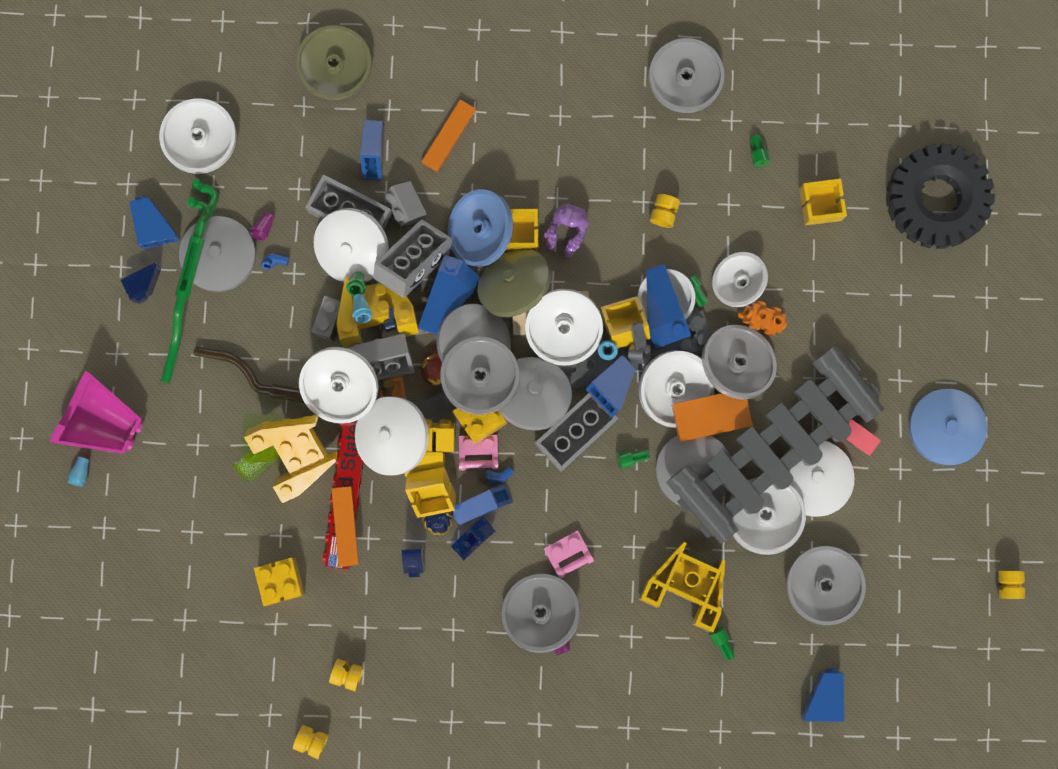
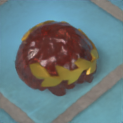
M434 354L427 357L421 366V377L431 385L441 384L442 361L439 355Z

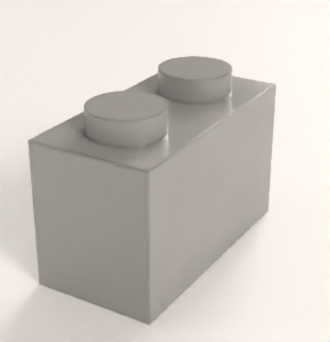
M411 181L393 185L384 194L400 228L418 223L427 215Z
M324 296L311 331L315 336L333 341L337 330V318L341 301Z

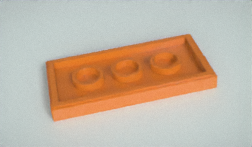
M720 393L671 404L679 442L753 426L747 399H735Z

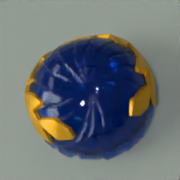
M450 512L422 517V523L430 534L444 535L452 527L453 516Z

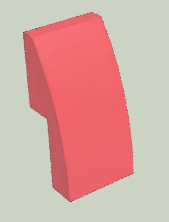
M851 419L847 424L851 427L852 431L846 440L870 456L881 440Z

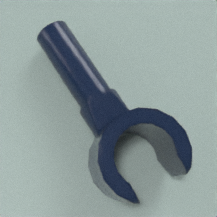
M389 308V320L384 321L386 332L396 330L393 308Z

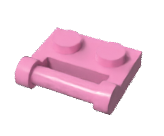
M490 435L477 445L473 443L469 436H459L460 471L466 470V468H492V470H498L497 435ZM465 455H492V460L465 461Z
M578 530L544 548L560 579L582 565L594 562ZM580 551L583 552V557L560 568L559 562Z

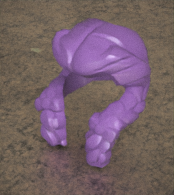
M563 204L555 209L554 218L544 233L546 238L545 248L548 251L555 250L557 242L556 227L561 224L571 228L574 227L578 234L570 239L566 248H564L565 257L571 258L584 240L586 228L590 223L587 213L583 208L572 204Z

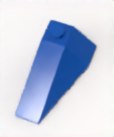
M447 255L444 256L418 329L437 334L443 319L451 311L461 307L467 298L472 296L479 276L464 261Z
M665 265L647 270L648 325L654 348L658 349L690 337L691 334Z

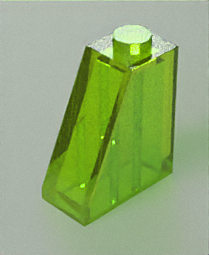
M273 445L255 454L252 451L232 466L245 481L253 482L276 463L280 456Z

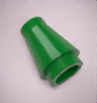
M355 272L346 285V289L351 296L363 294L366 290L364 274L362 272Z

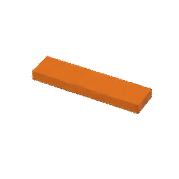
M459 100L421 161L423 165L437 173L439 172L475 114L476 108Z
M352 487L332 488L339 567L359 565Z

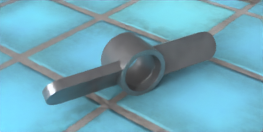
M635 322L631 327L634 343L629 348L628 357L630 362L641 363L644 371L647 366L646 364L650 360L651 349L646 344L643 325Z

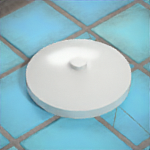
M190 99L174 106L164 117L159 133L160 145L167 159L178 169L193 174L208 173L225 164L235 149L237 139L236 128L228 112L219 104L207 99Z
M354 208L338 209L327 215L319 223L314 235V251L318 262L331 277L341 282L345 281V277H348L350 280L355 272H362L364 274V282L373 278L375 262L389 250L388 240L381 225L368 213Z
M572 289L552 290L547 292L542 297V300L529 310L525 324L526 337L533 351L543 360L555 365L577 364L587 359L597 349L603 333L602 316L596 304L585 294Z
M330 347L316 352L308 359L300 373L299 388L305 404L318 417L333 423H350L365 416L372 408L378 394V380L373 367L363 356L347 348Z
M668 351L655 357L644 369L639 382V398L644 411L651 419L667 427L676 428L671 404L714 395V386L705 375L702 359L685 351Z
M379 398L374 402L370 411L357 421L355 428L357 451L363 462L379 474L400 475L409 472L420 463L428 447L429 432L427 422L418 407L404 398Z
M827 441L818 446L823 453L818 463L806 466L800 461L789 470L793 476L791 486L801 496L806 516L819 517L836 512L845 505L854 488V470L849 458L839 447Z
M756 478L750 479L748 482L751 483ZM771 485L759 495L764 501V506L759 512L747 514L742 509L732 518L733 523L739 529L733 535L735 540L745 549L764 555L777 554L790 548L801 536L806 521V510L799 493L791 485L783 490H777Z

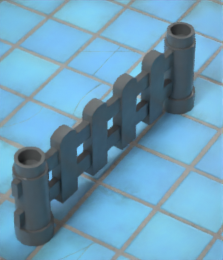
M836 344L812 362L818 372L827 379L818 386L811 379L807 380L794 391L800 399L798 403L789 410L782 403H779L765 415L771 423L770 426L760 434L753 427H750L735 439L742 447L737 453L728 458L724 451H721L706 464L713 471L709 476L701 481L700 475L689 463L666 482L672 491L680 496L677 502L686 513L691 510L701 522L698 528L706 538L714 536L720 544L728 540L739 530L732 519L742 509L747 514L759 512L764 506V501L759 495L771 485L777 490L789 487L793 482V476L789 470L800 461L806 466L818 463L823 455L818 446L829 437L835 442L847 439L852 431L847 422L853 417L860 415L867 423L884 410V407L878 401L881 393L873 383L869 386L858 374L861 369L853 359L847 361L846 355ZM836 390L847 402L838 411L827 399ZM810 412L819 422L820 426L808 435L798 421ZM782 436L792 449L779 459L770 449L769 445ZM753 460L762 471V474L749 483L739 470L749 461ZM721 484L733 496L723 506L712 494Z

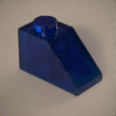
M153 263L120 280L132 302H145L153 294L161 272L159 265Z
M482 517L451 547L464 561L496 531Z
M424 549L402 550L403 572L408 574V577H420V573H425Z

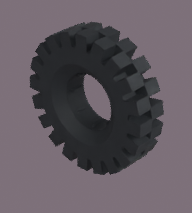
M942 143L939 147H936V144L926 145L922 150L919 148L900 163L891 175L892 179L888 182L886 191L889 192V195L886 197V205L891 207L889 212L891 221L896 220L898 231L901 234L906 232L908 234L907 239L913 243L917 241L922 242V247L931 248L936 246V249H946L949 246L954 247L967 241L986 224L985 221L990 218L993 209H990V206L995 202V194H991L990 190L994 188L992 178H986V175L989 173L985 165L980 167L977 164L980 159L973 153L967 156L965 154L967 149L960 146L952 149V144ZM940 179L946 181L947 184L949 183L954 188L955 195H957V205L953 207V213L936 215L926 209L922 203L923 199H921V189L925 187L924 183L926 181Z

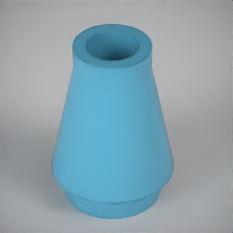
M356 294L353 297V318L358 323H366L370 321L372 311L365 300V296L363 294Z
M604 341L599 345L598 353L601 358L611 360L617 355L618 350L615 343ZM604 350H609L611 354L605 355Z
M77 458L76 463L67 476L69 484L83 487L87 480L88 459Z

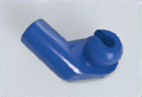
M271 253L262 260L261 267L264 270H269L277 264L288 266L290 257Z
M507 466L501 472L487 470L484 477L489 483L502 484L514 472Z

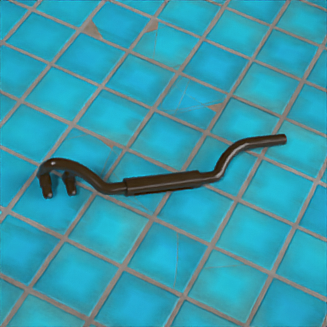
M195 346L194 356L226 361L239 368L255 392L270 395V398L305 403L301 396L300 388L272 384V386L260 384L249 365L237 355L226 351ZM391 379L378 380V390L383 389V397H391L395 382Z

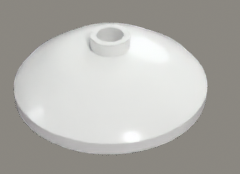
M748 252L734 253L726 257L717 266L712 279L713 291L717 298L728 306L743 307L756 301L764 292L768 282V271L766 265L758 256Z
M666 269L686 320L695 305L693 285L682 273ZM645 278L639 288L638 299L648 320L647 281Z

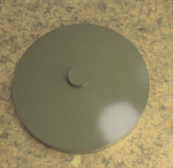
M331 25L316 29L302 41L297 51L296 69L301 82L308 91L322 99L342 100L353 96L363 88L371 73L372 60L366 42L355 31L343 26Z
M517 249L503 253L500 258L489 264L483 271L478 283L479 299L483 306L496 316L513 317L521 315L535 307L547 293L551 282L550 267L541 254L531 249Z

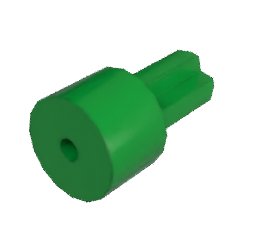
M753 135L750 137L753 150L751 153L754 167L766 166L770 163L768 151L763 147L761 136Z
M694 274L688 277L695 291V302L701 307L708 300L700 288L702 285L700 280Z
M645 449L636 452L626 450L616 453V460L620 469L633 467L634 463L650 459L649 452Z
M724 626L717 627L714 632L708 634L714 646H718L725 660L735 657V653L728 642L730 637Z

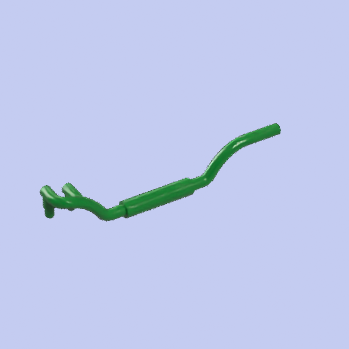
M197 178L192 182L193 190L207 193L209 200L208 203H205L194 197H189L187 201V207L202 210L203 213L197 221L194 235L190 237L175 293L177 299L173 310L171 342L160 381L170 384L180 347L186 299L189 300L205 241L203 235L206 225L216 209L219 198L218 192L213 186L202 183Z

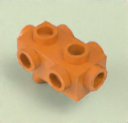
M755 301V303L746 305L744 311H739L738 317L743 319V323L749 324V328L765 330L764 333L767 335L775 336L776 333H782L787 326L786 315L781 313L782 309L777 307L767 308L766 303L761 301Z

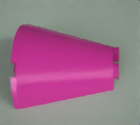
M85 371L61 421L58 423L49 441L124 454L126 449L131 450L135 442L132 437L135 432L139 434L144 423L127 405L94 376Z

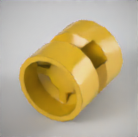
M658 194L654 203L656 209L652 210L650 222L661 227L672 228L676 219L674 213L678 212L680 200L670 195Z
M998 571V582L1002 584L999 587V598L1025 599V588L1022 586L1025 582V571Z
M337 659L329 683L339 687L343 684L346 689L356 692L364 667L357 664L350 666L348 661Z
M302 725L295 739L293 750L301 753L308 751V755L319 759L329 735L323 732L314 733L313 728Z

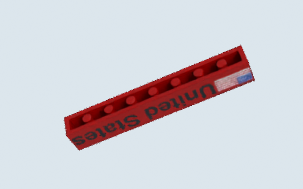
M358 420L350 423H340V428L343 429L342 435L338 436L337 442L340 452L335 466H338L337 474L334 473L332 485H335V488L352 487L355 526L364 466L355 443V428ZM332 493L330 496V504H333ZM332 506V512L328 513L327 518L330 529L325 534V543H328L327 551L323 552L322 562L325 563V567L350 569L351 566L339 567L334 510Z

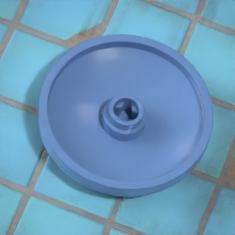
M484 189L474 190L464 195L453 208L448 223V236L452 238L451 250L454 255L466 264L478 267L489 265L501 257L509 245L513 230L512 213L505 199L495 192Z
M940 389L925 395L916 403L909 418V434L916 450L927 460L939 465H957L970 460L981 450L987 436V421L981 406L970 395L955 389Z

